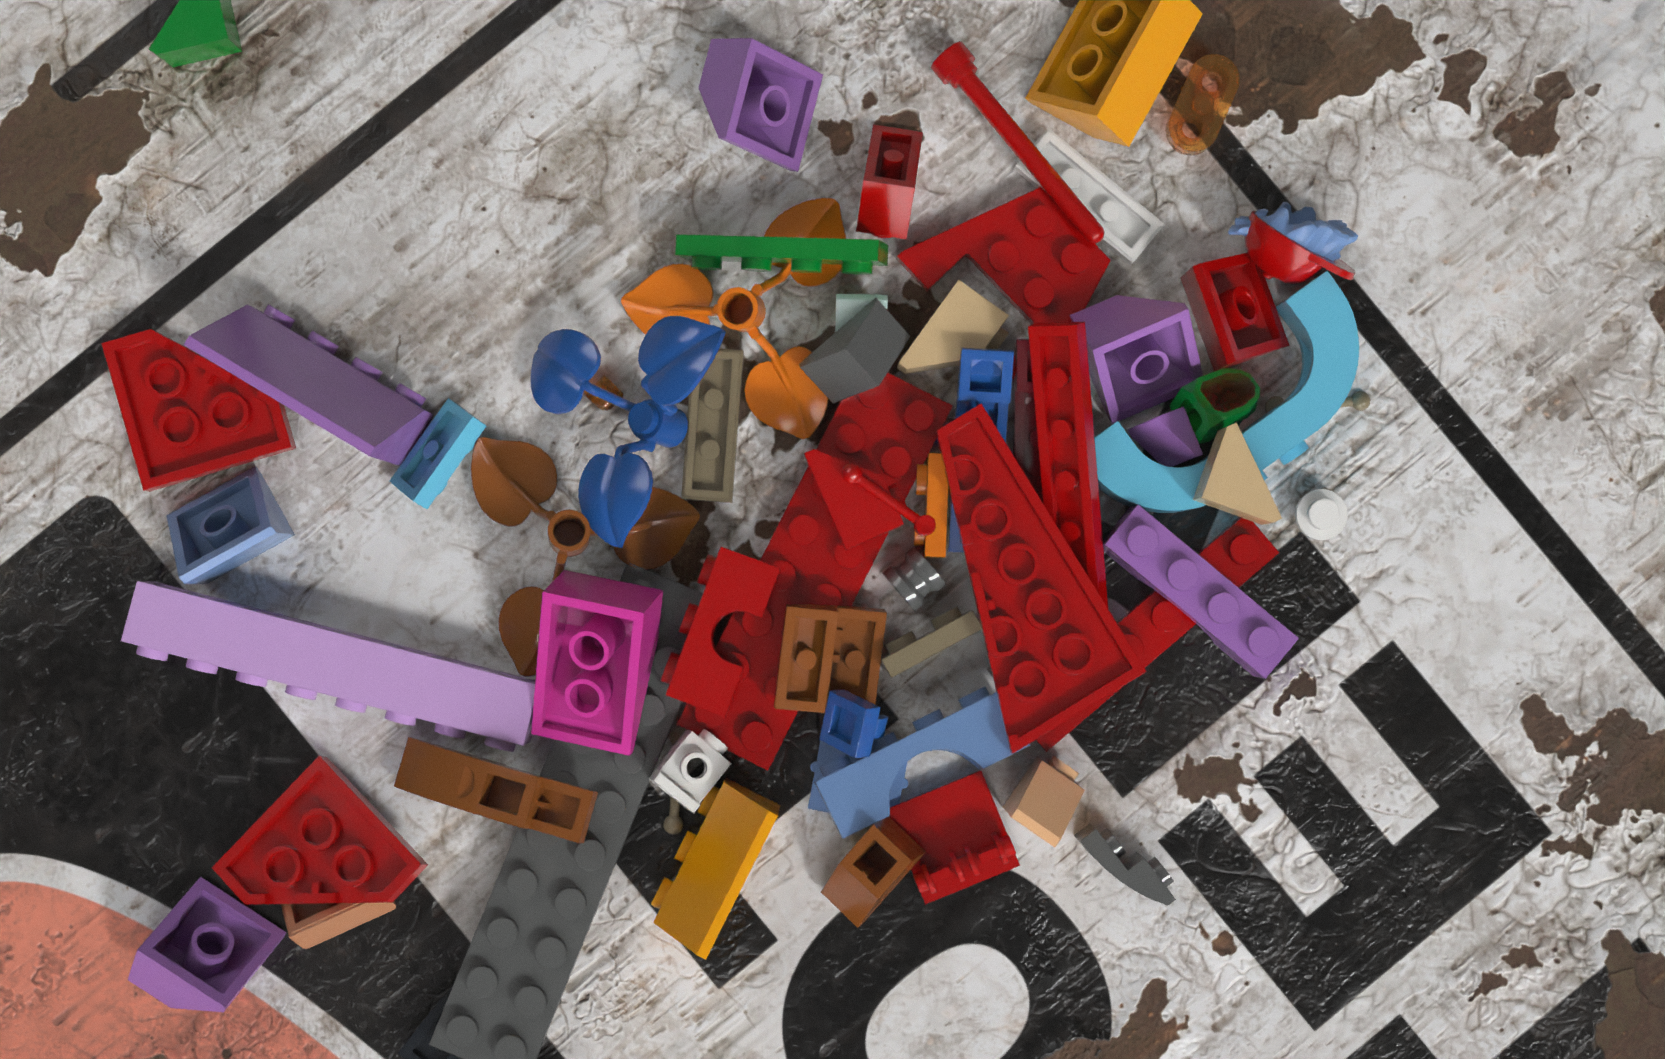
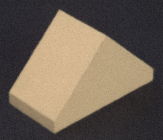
M1237 422L1218 430L1193 500L1261 525L1274 523L1282 519Z

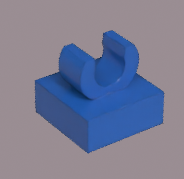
M844 689L830 691L819 740L854 758L870 757L874 738H882L885 734L888 716L879 715L881 707Z

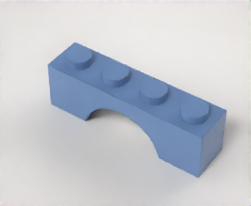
M986 686L958 699L962 707L961 710L944 718L941 710L938 709L912 722L916 732L899 741L894 732L873 741L870 757H864L851 763L848 755H845L821 767L820 770L824 778L814 783L841 838L844 839L890 816L889 798L892 783L902 766L920 753L934 750L955 753L968 760L978 770L984 769L1012 755L997 693L990 695Z

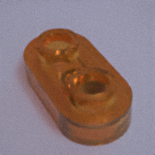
M1218 54L1203 56L1189 70L1167 120L1165 129L1169 144L1177 152L1189 156L1198 155L1205 152L1216 140L1240 82L1237 67L1227 57ZM1205 77L1214 78L1219 85L1218 91H1207L1202 85V79ZM1183 124H1195L1198 127L1199 136L1196 138L1185 136L1182 130Z

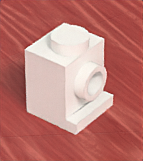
M686 729L655 767L649 779L685 809L694 813L700 806V802L732 764L722 756L728 747L706 729H703L699 735ZM693 758H700L704 763V771L698 777H691L687 773V764Z

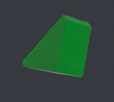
M179 0L149 47V50L173 68L242 52L231 0Z

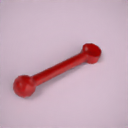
M849 463L843 467L842 477L846 482L859 484L914 524V530L918 535L928 536L935 531L936 522L932 516L918 515L864 476L858 464Z

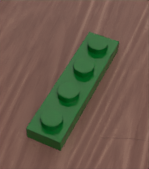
M676 234L675 255L692 260L691 268L699 270H722V261L741 262V270L770 272L772 271V263H791L792 272L822 273V264L842 265L841 273L870 275L872 274L873 266H888L889 245L875 239Z

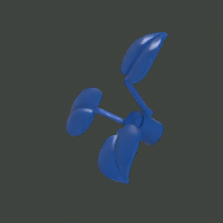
M668 316L657 321L646 333L638 353L639 366L647 374L641 380V386L652 399H647L637 404L589 382L600 367L601 354L595 342L586 334L576 330L561 329L549 333L539 343L538 350L533 356L530 382L533 397L542 409L554 414L568 413L579 404L585 390L596 397L629 411V427L633 434L640 439L637 442L618 446L614 457L607 454L593 456L584 468L580 478L578 498L582 514L587 518L590 528L608 544L618 548L623 547L629 531L645 511L652 493V472L647 462L639 455L633 454V452L641 450L653 452L656 444L672 448L683 441L688 429V420L685 413L674 404L684 400L695 389L709 369L726 334L722 328L684 316Z

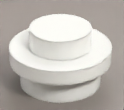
M1326 489L1310 491L1299 500L1296 506L1295 520L1297 526L1304 535L1311 539L1328 540L1334 538L1341 533L1347 523L1348 511L1346 504L1333 491Z

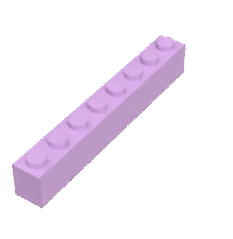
M137 581L121 641L138 645L137 655L161 661H167L169 654L188 658L187 668L211 674H217L218 667L237 671L235 680L255 686L266 687L268 680L287 684L285 693L305 699L316 700L317 693L337 697L335 706L350 711L365 713L367 705L386 710L385 719L400 724L415 726L417 718L436 723L435 732L450 737L464 739L466 731L486 736L484 744L500 750L514 752L516 744L524 746L531 742L535 680L155 581Z

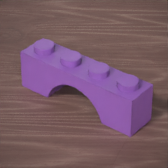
M1140 505L1129 507L1103 538V549L1108 556L1136 579L1154 589L1180 609L1212 639L1217 647L1252 676L1266 679L1299 639Z

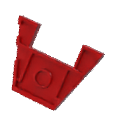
M1042 187L907 248L898 254L896 258L928 292L964 257H967L1031 325L1047 322H1071L1070 315L1086 308L1111 261L1095 243H1090L1084 238ZM1014 355V360H1013V374H1012V382H1013V383H1014V371H1015V355Z

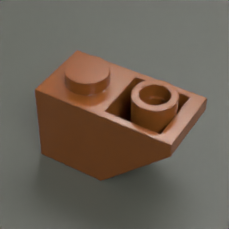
M888 816L873 824L841 860L821 893L858 928L926 851Z

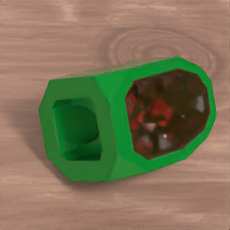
M1223 368L1201 376L1181 387L1170 404V409L1173 411L1184 407L1198 443H1206L1215 438L1218 430L1236 422L1239 426L1243 420L1253 414L1257 407L1261 388L1251 374L1241 369Z

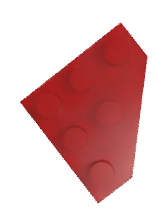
M149 329L101 343L143 491L151 492L296 449L283 404L155 330Z
M318 756L219 859L212 869L244 904L393 903L428 864L328 757Z

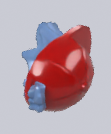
M1283 202L1270 216H1266L1268 210L1260 209L1252 211L1249 216L1235 218V225H1232L1228 230L1229 235H1244L1245 247L1251 260L1263 271L1262 275L1269 280L1276 278L1285 283L1300 284L1313 277L1322 268L1345 279H1354L1355 270L1339 259L1341 257L1339 252L1346 245L1355 242L1358 239V235L1349 229L1342 220H1316V213L1312 207H1304L1292 213L1290 204Z

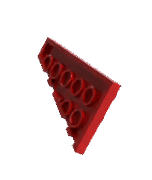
M981 403L938 429L936 435L1010 753L1013 754L1147 671Z

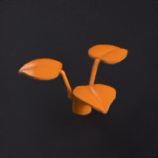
M833 198L812 199L789 208L776 217L764 237L847 239L840 205ZM772 263V265L782 268L778 274L761 284H755L750 291L741 287L730 288L720 296L717 304L710 306L714 291L707 276L699 269L691 268L690 265L672 264L655 271L640 285L621 298V303L628 316L644 334L657 321L668 316H684L709 325V316H718L719 320L726 327L740 332H748L749 336L759 344L771 360L754 366L747 377L745 398L752 413L769 427L787 432L800 439L810 438L820 425L825 415L828 397L799 367V364L812 352L805 347L797 346L788 349L779 356L776 349L758 328L763 323L766 315L765 304L761 296L766 291L785 281L790 274L797 283L807 287L828 283L838 275L842 265L822 264V273H799L791 271V263Z

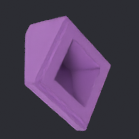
M1184 407L1127 429L1132 438L1161 465L1173 467L1203 455Z

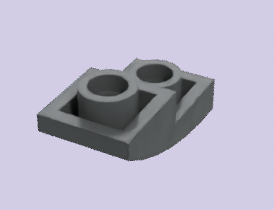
M1090 823L1074 835L1093 858L1126 886L1151 900L1167 906L1176 900L1167 888L1174 880L1156 857L1147 862L1142 855L1136 852L1124 862H1121L1119 858L1126 851L1108 828L1099 833Z

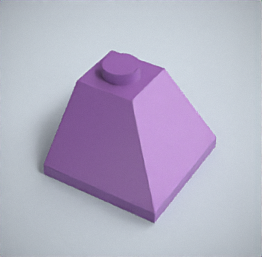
M753 38L711 39L699 84V91L718 138L787 170L799 171L823 74Z
M1116 295L1070 315L1071 322L1085 321L1089 375L1112 424L1176 397L1181 387L1203 376L1190 313L1185 303Z
M200 877L137 949L128 981L170 1008L224 1012L281 942L286 932Z

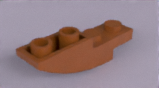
M408 737L394 787L460 810L576 843H584L598 795V792L506 766L503 763L413 737Z

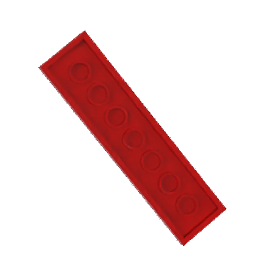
M887 373L879 386L841 400L816 450L848 463L858 464L861 468L882 475L887 486L897 483L904 500H906L916 480L917 464H924L937 438L936 431L943 427L953 405ZM809 466L760 559L764 563L780 568L779 576L763 618L746 612H733L716 646V650L724 659L744 666L727 716L723 717L687 703L677 722V725L691 730L697 735L703 729H706L728 747V751L767 771L798 713L796 710L774 708L786 604L852 606L889 533L887 532L846 551Z

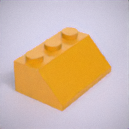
M1079 0L1025 99L1093 138L1129 147L1203 13L1190 0Z
M728 778L725 779L720 789L713 786L704 797L697 811L706 817L698 834L687 831L674 859L683 863L675 880L672 881L664 877L651 903L652 906L660 909L653 923L694 954L706 960L778 817L781 805Z

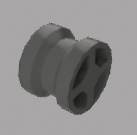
M914 546L905 553V561L898 567L890 566L882 573L914 611L923 605V599L929 592L939 591L946 585L936 570Z

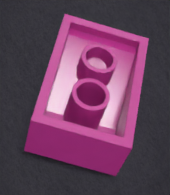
M564 570L543 591L531 734L628 756L632 754L659 637L663 590Z

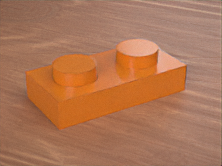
M928 453L926 465L917 464L916 495H925L924 515H930L935 519L936 528L928 536H920L914 530V546H923V557L945 558L948 482L941 453Z

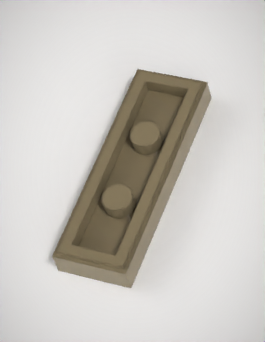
M719 348L709 369L695 389L689 394L688 429L685 439L681 499L733 503L744 360L743 350Z

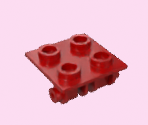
M981 770L890 807L889 817L926 851L911 869L925 905L1020 866L1012 841L1006 832Z

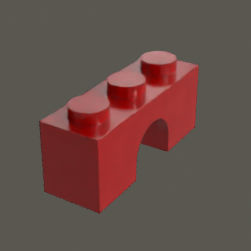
M720 547L717 557L710 554L707 555L697 582L706 586L699 606L689 603L679 630L680 633L688 636L680 655L671 652L661 678L662 682L669 684L666 696L723 717L727 716L744 666L730 662L718 653L713 640L715 627L725 615L732 612H746L763 618L779 576L780 568L724 547Z

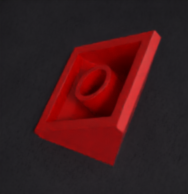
M1248 252L1199 263L1192 266L1180 277L1214 372L1290 346L1265 276L1262 275L1263 271L1251 260Z

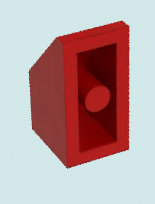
M873 124L856 232L872 234L878 238L894 237L907 239L923 132Z
M815 449L804 453V457L846 551L904 525L901 514L859 484H850L843 479L842 469L846 464H849L848 462ZM861 468L864 476L906 505L897 483L887 486L882 475Z

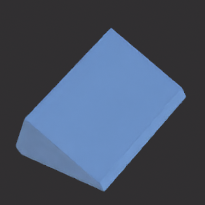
M256 466L166 515L178 577L184 584H208L295 535L263 475Z

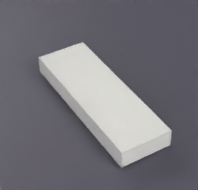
M1047 128L1034 145L1102 225L1105 234L1101 242L1131 266L1165 224L1051 129ZM1019 161L1014 170L1034 187H1042L1025 165Z

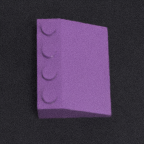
M247 304L189 335L184 343L186 347L366 455L400 466L434 416V414L422 408L426 400L425 397L401 383L398 384L395 391L378 381L383 372L358 357H355L350 365L334 355L339 347L338 345L314 331H311L309 336L305 338L291 329L295 322L293 318L269 304L264 312Z

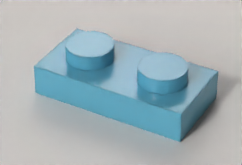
M448 398L392 476L390 482L413 502L428 509L437 495L445 489L449 478L466 454L474 448L478 437L486 428V425Z

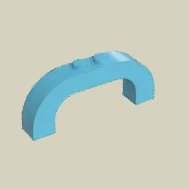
M1328 271L1276 306L1278 313L1299 343L1302 354V370L1298 383L1292 393L1282 403L1241 431L1264 480L1268 477L1263 470L1277 459L1283 465H1286L1309 448L1304 440L1318 431L1337 413L1350 392L1356 376L1359 360L1357 324L1347 298ZM1119 421L1094 437L1098 487L1112 499L1129 507L1140 505L1147 512L1175 513L1205 506L1203 503L1194 501L1193 498L1208 456L1188 467L1161 465L1149 459L1138 449Z

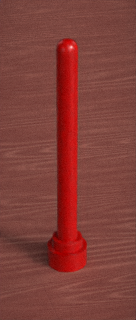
M962 41L956 42L944 50L932 63V71L944 85L950 83L954 89L959 87L1084 238L1090 243L1100 242L1105 234L1102 225L975 74L978 68L973 63L975 60L974 55Z

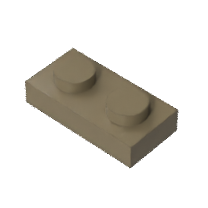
M958 606L930 620L935 629L923 636L916 638L913 631H910L887 643L885 646L889 654L882 657L881 660L890 677L893 678L982 630L974 611L969 610L961 614Z

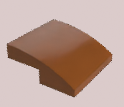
M786 604L774 708L825 713L829 692L843 689L875 704L887 618L885 609L840 605Z

